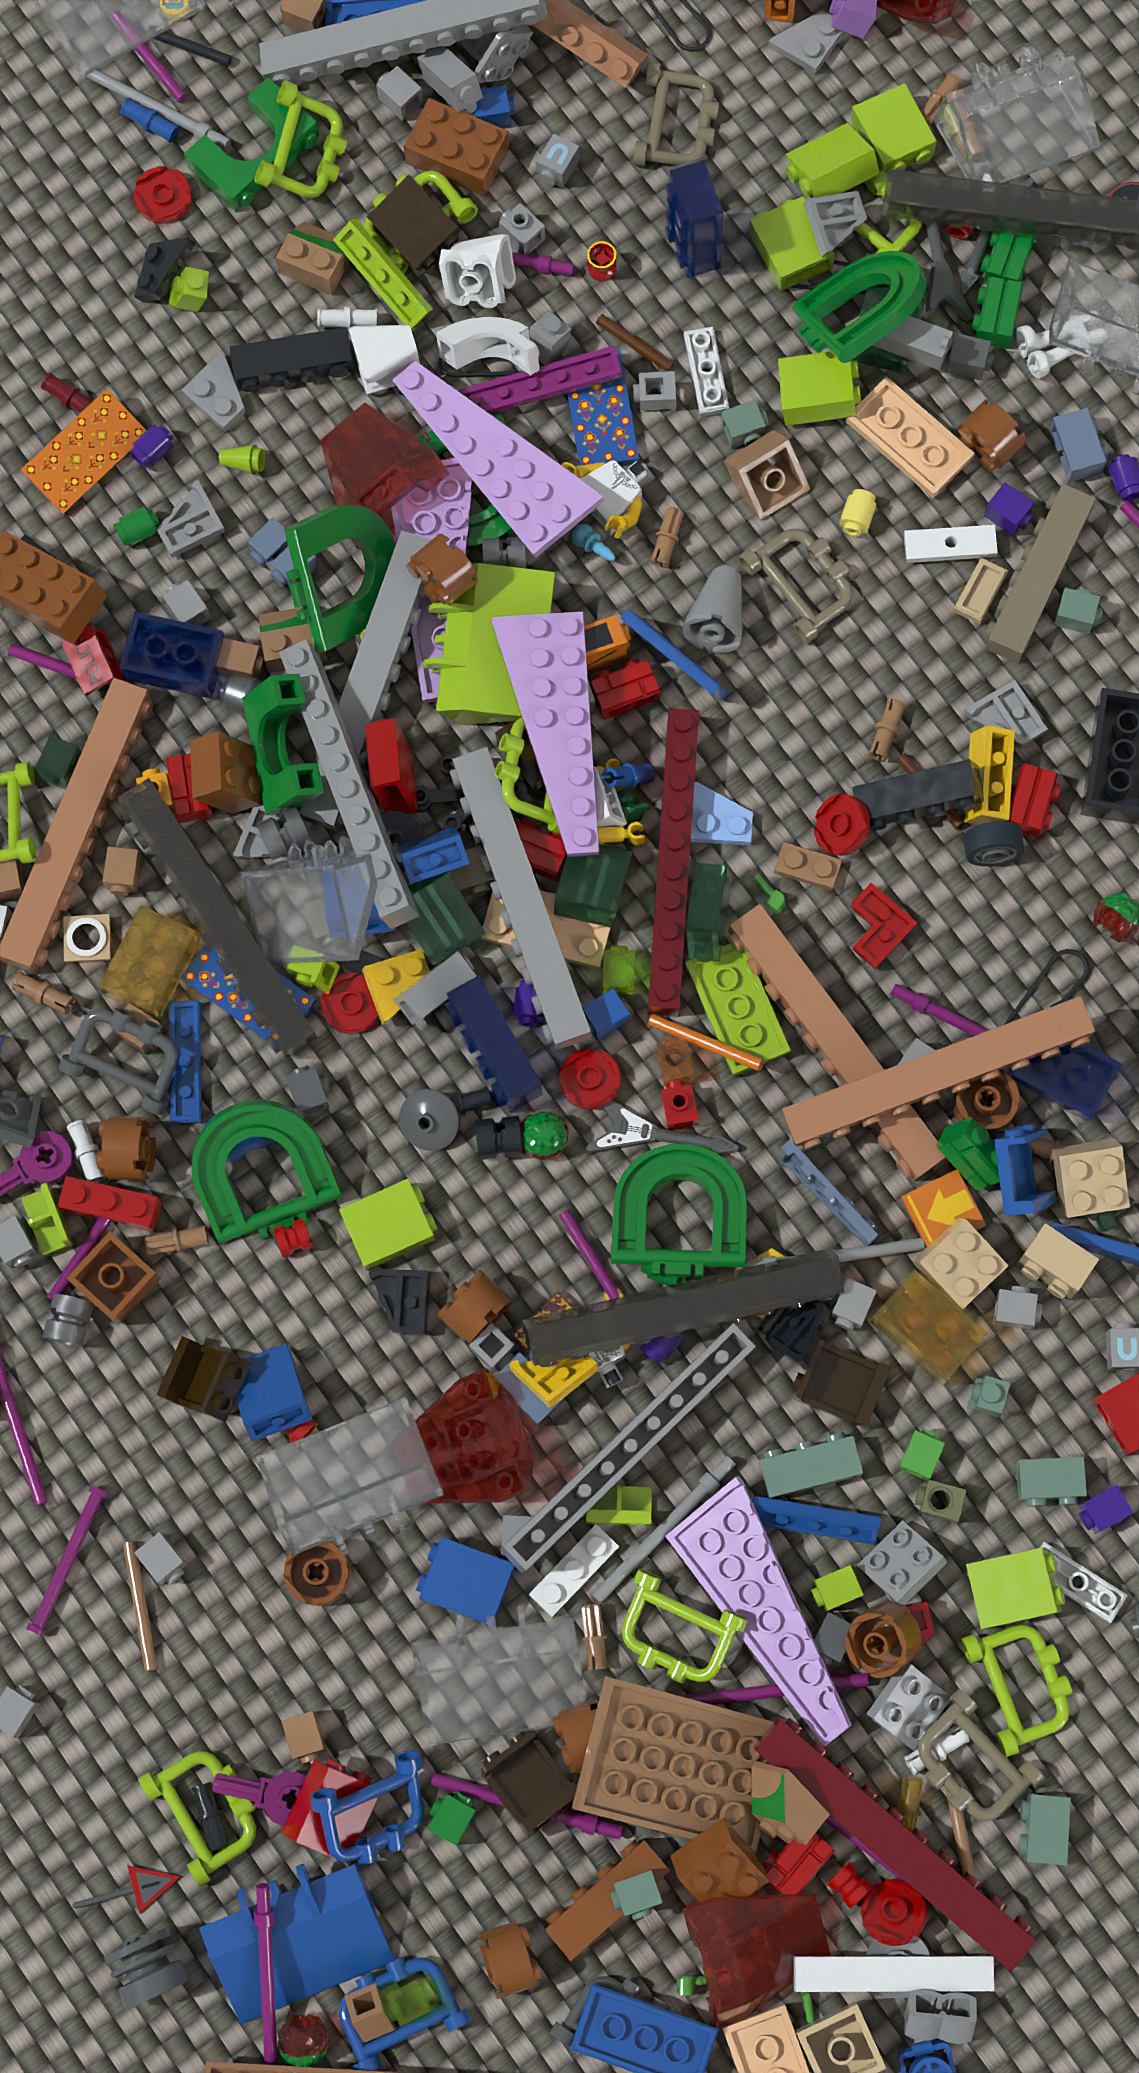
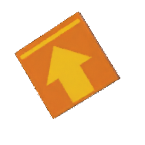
M958 1170L952 1171L901 1196V1200L920 1238L924 1240L926 1248L957 1218L966 1219L976 1231L986 1227V1223Z

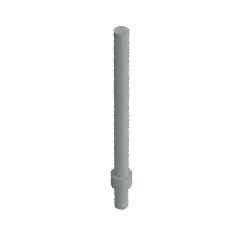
M85 63L80 64L78 68L79 74L125 98L133 99V101L149 110L151 108L158 111L159 116L194 133V137L197 139L206 135L217 146L225 150L229 148L231 139L214 131L211 125L203 121L198 123Z
M922 1238L777 1259L775 1256L762 1257L761 1261L745 1263V1268H737V1273L739 1277L762 1273L763 1276L777 1275L778 1271L921 1251L924 1250L925 1245Z
M726 1456L710 1474L706 1472L698 1480L700 1484L592 1595L602 1603L708 1493L712 1495L721 1486L719 1482L736 1464Z

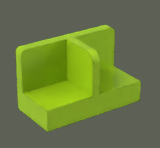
M46 1182L40 1185L42 1190L21 1198L29 1218L27 1222L34 1231L44 1257L74 1246L61 1209L57 1207L58 1201L53 1188Z
M619 1484L612 1486L587 1511L586 1523L591 1525L651 1526L652 1488L622 1486Z

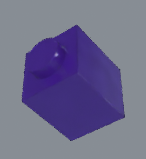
M1004 482L987 504L984 517L1014 536L1019 528L1025 530L1032 521L1034 515L1031 511L1034 502Z
M1118 1485L1079 1505L1082 1510L1079 1516L1087 1530L1093 1529L1095 1534L1133 1514Z

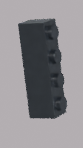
M347 327L229 347L238 392H256L260 388L269 386L280 388L298 381L310 383L328 376L340 378L348 373L355 372Z
M971 759L852 787L853 796L859 798L866 805L870 815L869 830L871 831L882 830L887 827L886 824L893 822L899 824L912 823L916 821V817L924 815L928 817L942 816L946 810L954 808L957 810H969L974 808L976 803L984 802L979 766Z

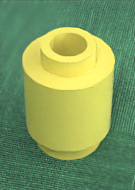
M855 489L847 497L839 521V525L846 534L858 537L860 534L868 532L876 508V497L871 492Z

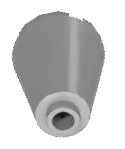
M723 565L713 569L683 623V636L697 648L703 650V646L706 645L713 647L712 652H731L739 647L743 638L741 575L731 566Z

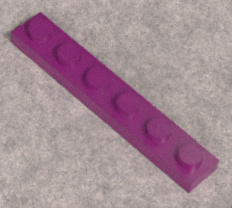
M610 346L540 366V370L532 375L522 371L457 391L491 415L623 376L615 346Z

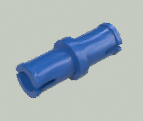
M129 97L123 102L120 109L121 115L140 124L141 129L144 131H152L166 139L169 143L175 140L179 132L178 125H174L159 116L158 111L151 108L149 110Z
M626 763L617 768H606L602 776L610 775V778L602 779V782L609 788L615 786L631 788L635 787L638 783L652 782L655 775L647 776V773L655 772V770L648 763L642 765Z

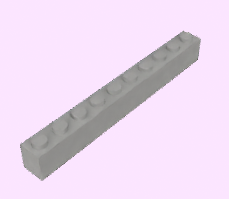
M426 0L259 43L262 75L265 79L270 78L281 88L285 80L292 83L313 81L317 77L328 74H340L347 69L368 67L375 62L395 60L399 56L410 53H423L427 49L438 46H450L455 42L465 39H478L485 34L508 31L510 28L524 24L533 25L540 20L548 19L546 0Z
M403 530L400 532L338 705L363 768L368 763L365 725L376 723L381 710L385 711L388 707L391 694L387 692L391 682L395 683L398 679L401 665H398L401 653L406 654L411 641V637L408 634L411 625L416 626L421 613V609L418 606L421 597H427L423 591L426 586L420 578L416 579L412 576L406 564L410 562V557L431 541V539ZM319 759L318 766L324 793L303 806L299 814L303 820L338 831L340 824H345Z
M305 639L280 651L279 654L287 674L300 673L306 702L300 707L378 914L392 929L419 917V914L319 654L315 652L314 647Z
M485 747L453 758L452 761L455 769L449 772L455 788L461 786L465 797L460 798V802L465 816L472 815L475 825L470 826V830L475 844L482 843L485 853L480 854L485 872L492 871L495 881L491 882L490 886L495 900L502 899L505 910L500 911L504 925L506 929L512 927L516 937L510 941L516 958L522 956L526 967L521 968L527 986L533 984L536 996L531 997L535 1011L537 1015L543 1013L547 1024L541 1027L547 1044L553 1042L557 1051L591 1039L589 1025L510 808L503 799L500 781L494 776L495 767L488 748Z
M734 1323L726 1328L499 1550L521 1573L525 1572L756 1346Z

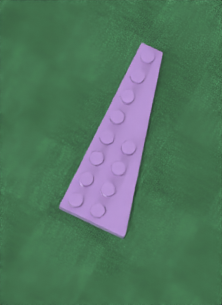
M414 361L393 379V382L535 558L605 501L602 495L418 362Z
M456 458L385 470L396 540L398 541L401 530L431 540L438 534H444L450 539L446 542L449 547L453 549L455 546H458L466 555L473 480ZM421 597L418 606L421 609L418 623L416 626L411 625L423 703L437 701L440 674L431 673L432 669L422 668V663L428 658H442L443 645H436L434 641L435 635H444L446 628V619L438 618V613H429V606L433 602L428 597Z
M583 612L492 617L493 628L567 856L599 855Z
M735 1477L665 1537L722 1612L724 1609L731 1610L748 1619L744 1632L737 1631L825 1747L851 1727L852 1724L746 1486L740 1477Z

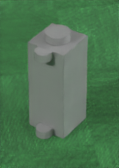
M438 46L417 57L425 82L458 112L465 109L469 113H473L476 110V102L483 98L477 76L445 46Z
M909 316L900 326L877 341L873 346L940 370L951 345L953 331Z
M457 951L393 1000L411 1024L415 1023L422 1030L427 1026L426 1021L423 1019L427 1014L466 984L472 990L478 986L475 980L476 974L473 972L474 967L466 956H461Z

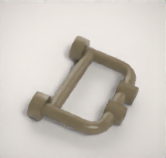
M649 62L646 86L657 87L649 139L648 142L636 141L633 165L645 166V161L679 165L694 160L698 163L705 154L706 146H713L715 129L709 127L711 120H717L719 102H714V89L711 83L704 77L660 70L661 63ZM669 83L697 87L703 93L695 147L690 154L659 150Z
M789 529L755 552L747 549L738 556V560L742 568L750 576L761 569L765 571L802 617L793 624V628L800 640L808 644L818 637L816 630L842 613L851 604L853 591L846 579L850 572L843 561L838 560L833 563L827 555L831 553V548L824 538L820 537L815 541L806 531ZM791 541H798L803 544L809 557L820 565L829 582L836 585L841 592L840 599L818 615L814 614L769 558L770 555Z
M959 1688L950 1697L953 1704L920 1739L918 1747L919 1757L924 1766L929 1770L924 1777L937 1790L942 1786L946 1788L951 1794L947 1801L958 1813L962 1814L966 1810L977 1820H995L1030 1785L1037 1789L1046 1779L1029 1761L1026 1760L1017 1769L969 1718L978 1706ZM954 1722L1013 1783L988 1808L981 1807L972 1795L932 1755L931 1748L933 1743Z

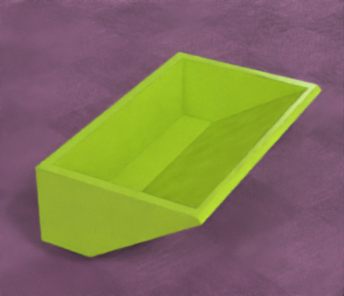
M473 563L472 565L477 574L472 578L478 579V582L451 605H443L441 602H436L429 606V613H438V618L446 619L445 634L435 635L434 641L436 645H443L442 658L425 659L422 663V668L432 669L431 673L440 674L436 712L460 725L517 721L522 718L493 628L492 617L550 614L555 572Z

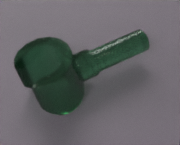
M1129 1197L1130 1206L1135 1204L1132 1197ZM1128 1208L1106 1211L1098 1215L1096 1222L1099 1230L1104 1232L1118 1226L1114 1216L1119 1215Z

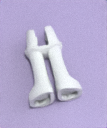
M1089 312L1081 315H1072L1066 322L1041 333H1035L1029 325L1018 327L1015 333L1017 345L1023 358L1028 357L1027 366L1031 374L1035 378L1040 379L1049 374L1050 367L1074 354L1088 352L1107 338V332L1103 327L1086 331L1095 326L1099 321L1097 313ZM1068 337L1071 339V341L1046 352L1041 351V349Z

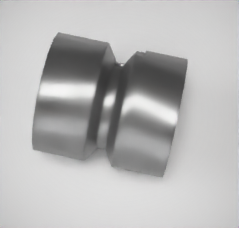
M508 537L506 542H502L500 538L482 539L483 564L527 569L526 545L519 537Z
M296 807L280 813L278 820L271 817L256 824L272 861L288 854V850L291 847L298 850L312 843Z
M54 1294L49 1310L53 1314V1318L46 1321L42 1337L61 1344L83 1347L87 1332L83 1324L90 1321L94 1304L76 1297Z

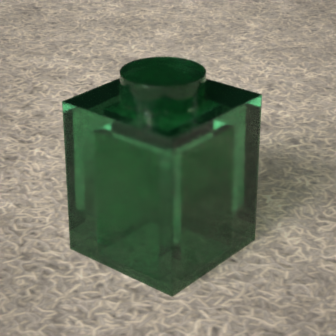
M49 736L35 767L40 777H42L41 781L53 787H58L59 784L67 787L80 758L81 751L77 745Z

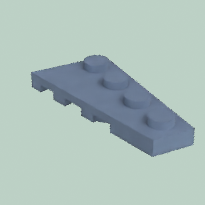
M791 1139L781 1147L779 1160L864 1246L871 1245L878 1237V1234L875 1232L877 1229L876 1225L866 1215L861 1217L853 1208L855 1205L850 1198L842 1192L839 1193L832 1185L833 1183L828 1176L821 1170H818L807 1155Z

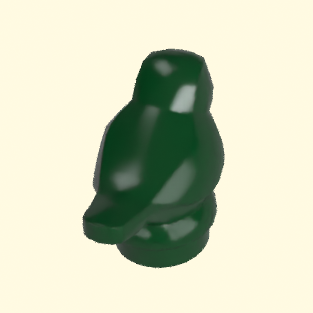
M623 789L616 792L627 822L623 826L624 829H628L629 825L633 822L640 823L644 813L651 810L650 803H639V798L634 790Z

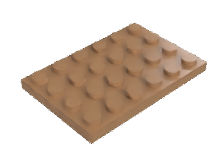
M605 1676L572 1808L688 1839H694L724 1817L756 1853L761 1829L759 1828V1820L752 1814L751 1766L755 1761L771 1765L755 1751L754 1746L774 1722Z

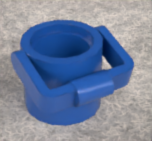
M941 2039L913 2043L911 2047L903 2048L897 2052L901 2073H907L903 2059L913 2056L916 2058L911 2062L908 2073H957L951 2048L948 2042ZM945 2048L948 2064L940 2056L932 2053Z

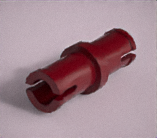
M52 373L47 374L42 381L41 389L59 399L61 405L65 408L71 407L78 413H81L93 402L80 393V389L77 386L68 385Z

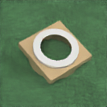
M110 914L63 917L65 963H93L111 960ZM81 924H92L100 933L98 944L90 950L77 948L72 940L74 930Z

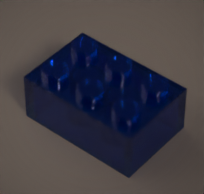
M134 612L119 669L124 679L128 681L212 699L219 676L216 664L225 635L222 630Z
M1071 1044L1060 1047V1053L1042 1060L1041 1055L1029 1059L1030 1065L1015 1071H1012L1011 1066L1008 1068L1006 1074L1015 1082L1087 1122L1095 1115L1123 1064L1088 1044L1072 1048Z

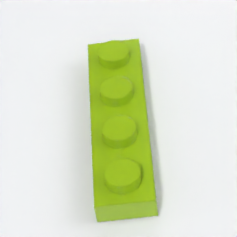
M356 218L350 220L333 239L405 325H410L411 330L416 328L433 310Z

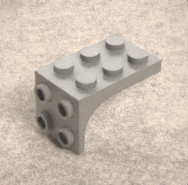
M524 24L510 28L508 31L493 32L482 35L478 39H465L458 41V43L479 62L474 71L478 83L507 79L514 70L513 65L517 58L528 48V40L533 32Z

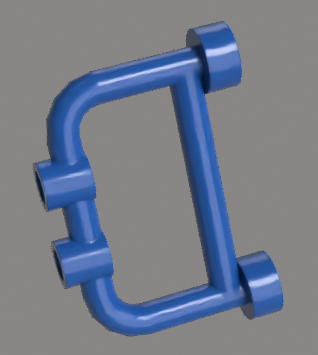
M409 1750L399 1753L394 1758L398 1773L341 1799H337L336 1790L333 1788L318 1789L310 1794L312 1810L320 1813L327 1848L330 1855L337 1861L349 1862L358 1859L359 1864H370L377 1860L376 1850L386 1846L387 1851L393 1852L405 1847L404 1837L417 1830L424 1817V1802L417 1773L423 1767L419 1751ZM402 1785H407L412 1813L406 1822L400 1825H388L383 1828L382 1833L376 1836L363 1837L356 1840L352 1847L346 1849L341 1847L334 1816Z
M402 1956L385 1965L388 1972L378 1977H375L374 1972H371L355 1980L358 1987L352 1989L347 1994L376 1983L381 1991L416 1972L425 1971L430 1975L443 2005L365 2044L352 2025L346 2000L343 1997L339 2007V2017L359 2062L353 2066L354 2070L374 2071L382 2067L377 2053L442 2020L448 2033L473 2021L467 2008L462 2011L460 2010L446 1977L436 1962L423 1957L405 1962Z

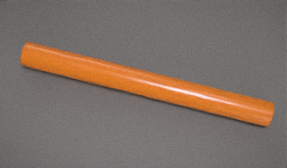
M652 1014L649 1019V1026L757 1071H760L763 1067L764 1060L658 1015Z

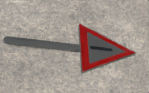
M127 1865L132 1883L131 1887L74 1902L72 1907L78 1909L134 1893L140 1914L181 1876Z

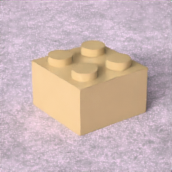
M1115 1138L1052 1148L1059 1206L1067 1218L1130 1208L1123 1148Z
M957 1218L913 1260L916 1266L955 1308L962 1310L1009 1266L964 1218Z
M1045 1223L1017 1265L1022 1267L1020 1271L1027 1278L1035 1282L1040 1279L1049 1286L1047 1290L1060 1299L1066 1297L1070 1300L1079 1291L1099 1259Z
M852 2002L795 2030L814 2073H878L887 2069L856 2002Z

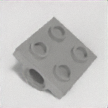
M902 1520L857 1566L891 1602L905 1605L948 1562L935 1548Z
M908 1663L893 1675L867 1712V1715L877 1725L915 1751L919 1746L920 1739L937 1720L950 1701L951 1696Z

